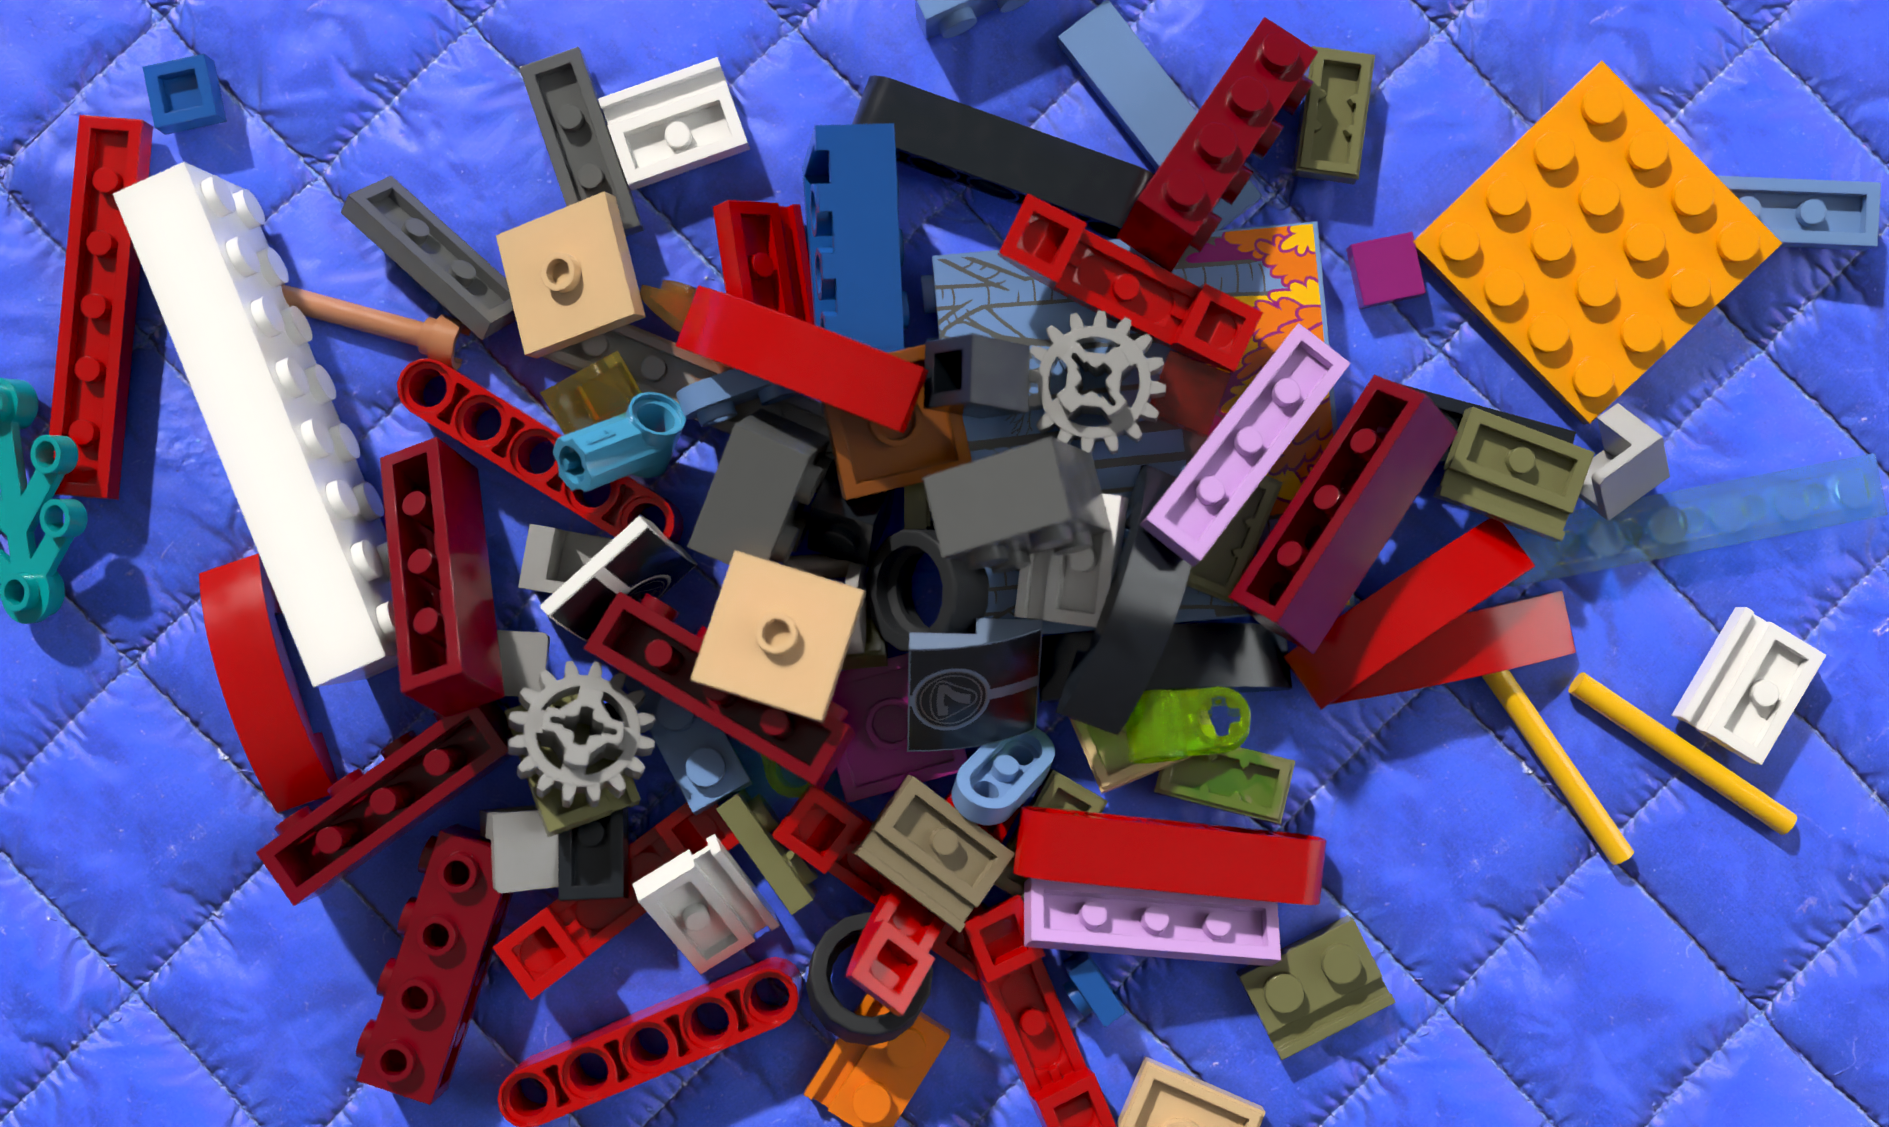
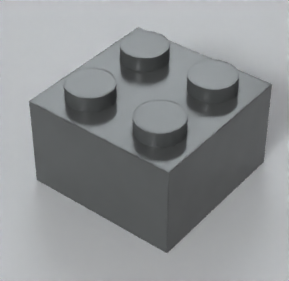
M762 408L734 424L687 547L730 565L734 551L785 565L791 552H797L809 526L810 517L802 514L805 505H809L814 494H817L834 460L825 455L830 438Z
M1052 437L923 477L942 558L968 562L969 569L991 567L992 573L995 574L1018 570L1031 564L1030 554L1053 548L1054 555L1079 552L1093 546L1091 536L1111 530L1092 454Z

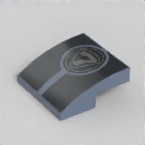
M976 618V634L910 632L907 751H943L978 747L1008 740L1036 730L1043 621L1032 619Z

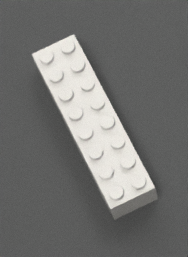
M182 162L114 193L115 201L313 687L368 679L398 666L387 534L380 520V517L384 515L383 504L375 488L369 482H365L356 461L360 457L358 442L350 428L340 422L332 402V400L336 399V389L327 371L315 361L308 343L313 338L311 327L301 310L296 306L289 307L284 298L281 286L289 281L288 271L279 254L268 246L261 229V225L265 224V216L258 200L249 190L186 162Z

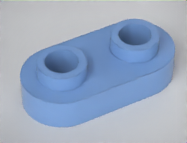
M735 368L692 383L676 392L679 405L686 419L698 418L701 427L715 425L737 415L735 406L759 398L762 406L781 402L798 394V392Z
M1036 728V730L1018 737L981 746L958 770L951 793L955 808L966 819L981 825H996L1009 819L1048 776L1055 756L1052 741L1043 731Z

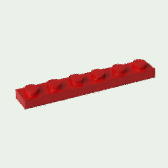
M79 115L49 435L70 437L77 445L79 456L76 467L70 473L64 475L54 495L119 500L141 262L113 194L149 178L153 126L141 119Z

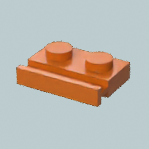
M865 993L853 1013L874 1017L886 1014L890 1010ZM920 1012L914 1024L891 1041L869 1046L849 1043L837 1037L805 1088L804 1096L811 1100L814 1098L828 1107L829 1112L853 1127H894L950 1038L951 1030L923 1012Z

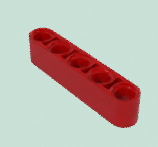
M431 358L413 361L402 370L397 382V393L401 403L410 412L610 535L616 537L644 509L658 506L666 518L663 534L669 541L676 544L680 540L684 530L683 517L680 510L671 501L629 475L610 482L611 493L606 502L598 507H590L585 502L582 489L571 491L560 478L556 460L548 471L536 474L530 465V454L533 448L544 441H551L555 446L557 439L563 435L448 365ZM443 376L447 383L445 397L439 404L428 407L424 401V388L432 378ZM489 409H498L501 415L499 432L488 440H481L477 433L479 417Z
M1021 806L1013 873L1028 878L1300 905L1320 904L1327 840L1317 836L1291 832Z
M766 958L534 1054L521 1062L500 1086L498 1094L499 1110L504 1118L516 1127H538L776 1028L788 1021L798 1007L804 987L802 974L795 964L785 958ZM768 977L779 979L788 989L789 1000L775 1006L766 1004L757 994L756 983ZM708 1002L720 1005L728 1014L729 1025L719 1030L707 1028L698 1018V1006ZM651 1027L661 1031L668 1040V1051L662 1054H653L646 1051L640 1044L639 1030ZM590 1052L602 1057L608 1067V1076L597 1079L587 1075L581 1068V1054ZM529 1077L543 1083L547 1090V1102L536 1103L526 1098L522 1092V1079Z

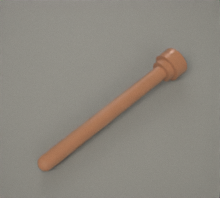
M285 284L281 286L289 307H298L304 316L418 346L419 353L427 355L428 358L442 362L455 370L461 367L463 359L454 357L455 344L459 333L469 336L471 330L458 318L442 314L437 319L429 317L425 322Z

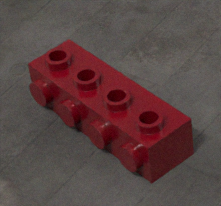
M1264 17L1136 200L1117 238L1169 272L1173 271L1189 246L1201 252L1223 219L1213 213L1219 201L1222 199L1232 206L1254 172L1244 166L1250 155L1254 154L1260 159L1265 157L1284 128L1275 118L1281 109L1293 115L1313 85L1314 81L1304 74L1318 51Z
M1373 375L1229 596L1232 601L1266 629L1312 654L1316 652L1458 434V431L1426 394Z
M438 437L381 457L380 465L401 693L445 717L505 697L478 468Z
M621 591L617 593L583 649L823 790L856 734L849 725L843 722L849 713L846 709L831 701L824 723L694 683L690 679L708 628L701 626L698 633L694 635L674 623L680 614L677 610L652 595L646 593L639 603Z
M496 700L448 717L435 711L433 713L434 718L437 720L435 724L418 736L414 730L400 736L381 750L380 754L385 760L367 773H364L359 768L344 776L327 790L332 798L314 811L309 806H306L284 819L274 828L279 836L258 850L256 854L293 906L327 891L514 756L509 754L508 740L511 739V735L504 719V712Z
M460 824L440 830L438 837L432 835L423 848L419 859L418 872L425 874L418 897H410L398 922L397 933L404 935V939L397 959L390 958L380 976L376 993L384 998L377 1019H370L356 1048V1057L363 1059L356 1081L431 1105L449 1088L494 953L492 947L497 944L513 892L499 893L493 889L491 840L480 836V831Z

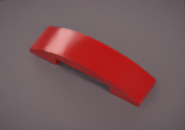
M1029 193L1026 195L999 250L998 256L1047 287L1095 313L1105 311L1106 318L1117 324L1126 317L1131 320V330L1142 336L1149 334L1153 341L1189 357L1231 373L1236 371L1262 317V311L1206 283L1197 286L1086 230V222Z
M700 285L697 287L675 345L683 350L764 379L903 434L929 371L921 366L840 334Z
M1489 518L1338 617L1314 654L1297 646L1286 654L1283 659L1319 710H1322L1373 676L1377 671L1533 569L1535 565L1504 523Z
M259 553L199 573L205 629L217 677L240 742L269 801L276 812L279 813L330 796L327 790L338 779L323 733H313L275 618V615L283 612Z
M1555 591L1467 611L1331 704L1450 683L1576 653L1563 592Z
M810 783L773 832V838L822 873L826 874L828 871L874 905L877 904L889 883L886 878L852 853L854 848L860 845L869 833V828L873 821L831 793ZM981 902L978 908L974 907L967 918L989 907ZM945 924L931 950L975 981H978L979 979L963 932H958Z
M951 790L944 800L955 807L952 802ZM1021 806L1009 819L1000 824L977 825L1002 843ZM889 881L860 936L845 977L896 1016L903 1015L935 960L929 954V951L946 923Z
M686 802L629 845V898L566 902L556 899L492 947L531 1000L647 912L638 902L633 883L687 850H690L692 854L697 853L708 846L706 839L713 834L718 837L728 851L740 843L716 810L719 807L718 804L695 815Z
M1017 894L967 918L964 921L966 925L962 932L976 974L1006 1049L1042 1127H1117L1095 1073L1087 1068L1045 968L1041 958L1046 956L1043 948L1024 947V902L1022 897Z

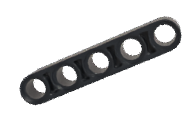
M874 75L869 77L852 123H894L896 162L1019 206L1022 205L1026 195L1029 193L1086 222L1085 229L1112 239H1118L1117 236L1136 200L1154 176L1153 173L1134 164L884 76Z

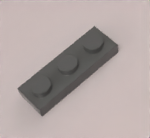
M576 47L519 67L566 206L605 191L616 196L625 236L644 231L581 49Z
M393 176L348 194L341 214L481 340L516 321L506 278Z

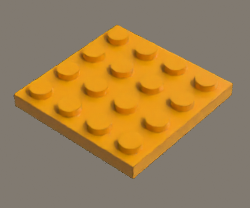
M1603 61L1594 66L1413 241L1416 245L1418 256L1583 424H1590L1783 244Z

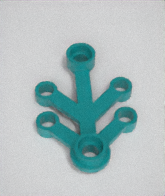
M0 378V530L7 536L10 554L9 556L0 548V598L5 611L16 622L22 624L39 623L50 615L55 614L63 604L65 586L62 577L56 570L74 537L81 535L87 526V511L80 501L76 499H52L64 475L70 473L76 467L79 454L76 443L68 436H39L33 442L30 452L31 461L36 470L27 485L20 430L29 427L36 418L38 397L32 385L27 381ZM40 522L45 536L36 549L34 531Z

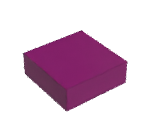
M1413 232L1355 243L1346 248L1359 310L1418 298L1426 293L1416 245L1413 242Z

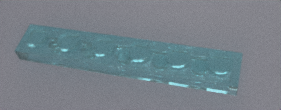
M1875 453L1641 497L1609 521L1591 507L1574 510L1572 514H1569L1563 531L1566 533L1563 541L1553 542L1504 524L1535 565L1533 569L1507 585V587L1886 516L1888 512Z

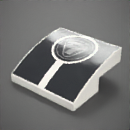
M639 516L544 601L540 608L560 626L588 642L619 591L639 603L646 593L660 599L690 572L697 563L681 545L669 541L652 521Z

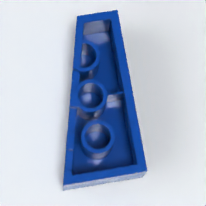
M894 123L815 125L802 165L814 324L886 353L904 349L903 329H908L909 300L907 292L902 291L901 285L904 240L902 230L899 228L898 217L899 182L896 169ZM821 402V410H822V414H824L823 406H822V402Z

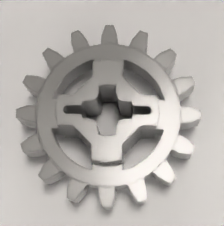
M1098 311L1094 318L1093 326L1084 327L1079 315L1074 313L1070 315V332L1063 335L1059 329L1051 325L1046 329L1052 344L1051 347L1046 350L1042 347L1032 346L1030 349L1031 357L1040 364L1039 370L1029 371V386L1037 387L1038 392L1029 396L1028 410L1044 409L1045 414L1036 424L1041 434L1057 427L1060 430L1057 440L1069 445L1074 438L1081 440L1082 450L1091 454L1093 453L1095 442L1104 441L1107 449L1113 455L1118 453V436L1125 433L1136 443L1142 439V433L1137 425L1140 418L1151 422L1157 421L1159 412L1148 401L1149 398H1160L1166 394L1165 384L1151 381L1152 375L1164 369L1163 358L1158 357L1146 359L1144 354L1152 345V338L1149 334L1143 335L1134 341L1129 338L1131 331L1130 319L1125 317L1117 325L1116 329L1107 327L1105 311ZM1100 342L1112 345L1114 348L1107 354L1086 352L1081 344ZM1059 361L1067 372L1066 387L1052 401L1050 381L1053 370ZM1076 363L1085 372L1089 371L1095 377H1099L1104 373L1109 375L1105 380L1106 390L1109 395V401L1113 406L1104 397L1100 398L1093 391L1084 396L1079 394L1084 387L1079 366ZM1136 368L1139 377V391L1133 406L1130 408L1125 398L1121 395L1122 381ZM1081 414L1102 415L1109 425L1087 427L1078 425L1071 420L1074 421Z
M569 661L566 662L564 678L556 680L547 670L540 673V693L527 688L521 690L519 702L528 712L518 711L510 713L509 727L523 734L508 740V751L511 755H526V758L517 768V775L520 779L528 778L535 774L540 777L536 791L537 796L543 798L553 788L562 790V807L569 808L574 800L575 793H585L590 807H598L601 789L607 788L611 794L619 798L624 795L626 789L622 777L624 774L638 780L641 778L645 766L635 755H651L655 741L640 735V733H645L653 728L655 717L654 714L637 713L636 710L643 704L645 693L642 689L633 691L628 695L623 691L627 674L620 671L610 681L601 678V662L594 661L588 675H579L574 662ZM578 695L577 699L561 709L549 707L564 697ZM601 700L609 703L619 713L623 722L612 720L601 704ZM577 723H584L590 726V737L586 745L573 743V733L577 728ZM537 741H541L540 746L549 747L554 750L563 764L561 770L544 757ZM616 757H619L617 761L603 771L585 775L586 769L603 758L615 760Z

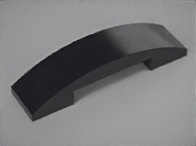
M1141 465L1128 502L1125 529H1128L1129 533L1088 651L1077 650L1055 712L1114 735L1120 733L1130 718L1153 675L1176 619L1191 570L1190 564L1140 526L1177 478L1149 465Z
M1256 623L1173 624L1162 655L1143 694L1227 690V693L1292 689L1291 671L1283 659L1288 654L1287 639ZM1095 630L1042 637L1039 677L1040 703L1060 701L1077 650L1088 651Z

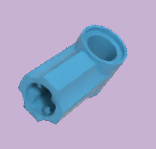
M640 393L632 398L626 413L559 437L555 443L553 455L558 464L560 478L571 491L582 489L588 492L630 474L643 478L661 475L668 467L686 423V417L680 405L672 398L661 393Z

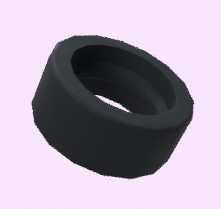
M903 529L887 537L874 553L867 573L866 600L872 622L882 638L899 651L909 652L910 632L975 634L976 618H984L988 607L989 581L985 568L969 569L968 562L942 558L935 529ZM925 552L930 555L938 567L943 585L942 605L937 620L930 628L923 623L917 614L912 599V576L917 562Z
M871 912L845 917L824 933L810 960L806 989L811 1009L827 1031L846 1042L872 1046L894 1040L914 1024L930 996L933 968L931 965L905 1013L901 1016H896L891 1011L874 1017L861 1016L843 1007L834 995L831 983L832 968L841 952L851 945L858 943L871 915Z

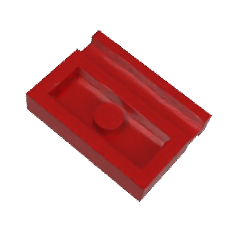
M727 200L714 206L713 212L726 294L815 325L810 263L801 205L792 204L785 207L779 206V203Z

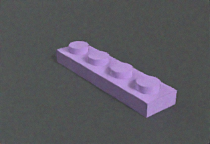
M1298 323L1140 526L1194 567L1204 557L1351 363Z
M1028 878L1024 882V947L1273 966L1281 961L1278 903Z

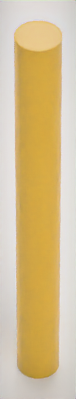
M1505 670L1483 675L1482 677L1610 863L1618 865L1628 860L1634 854L1633 849L1511 672Z
M1580 673L1572 681L1568 689L1571 695L1780 835L1787 834L1794 827L1797 821L1795 813L1586 673Z

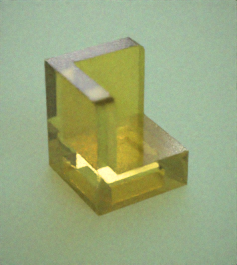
M618 350L540 392L564 435L626 413L632 398L642 393Z

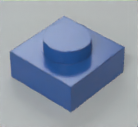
M206 54L142 67L155 129L167 135L227 122L215 62Z
M1078 951L1064 961L1067 973L1071 979L1062 986L1084 1018L1094 1011L1103 1026L1106 1027L1126 1013L1120 998L1088 952Z

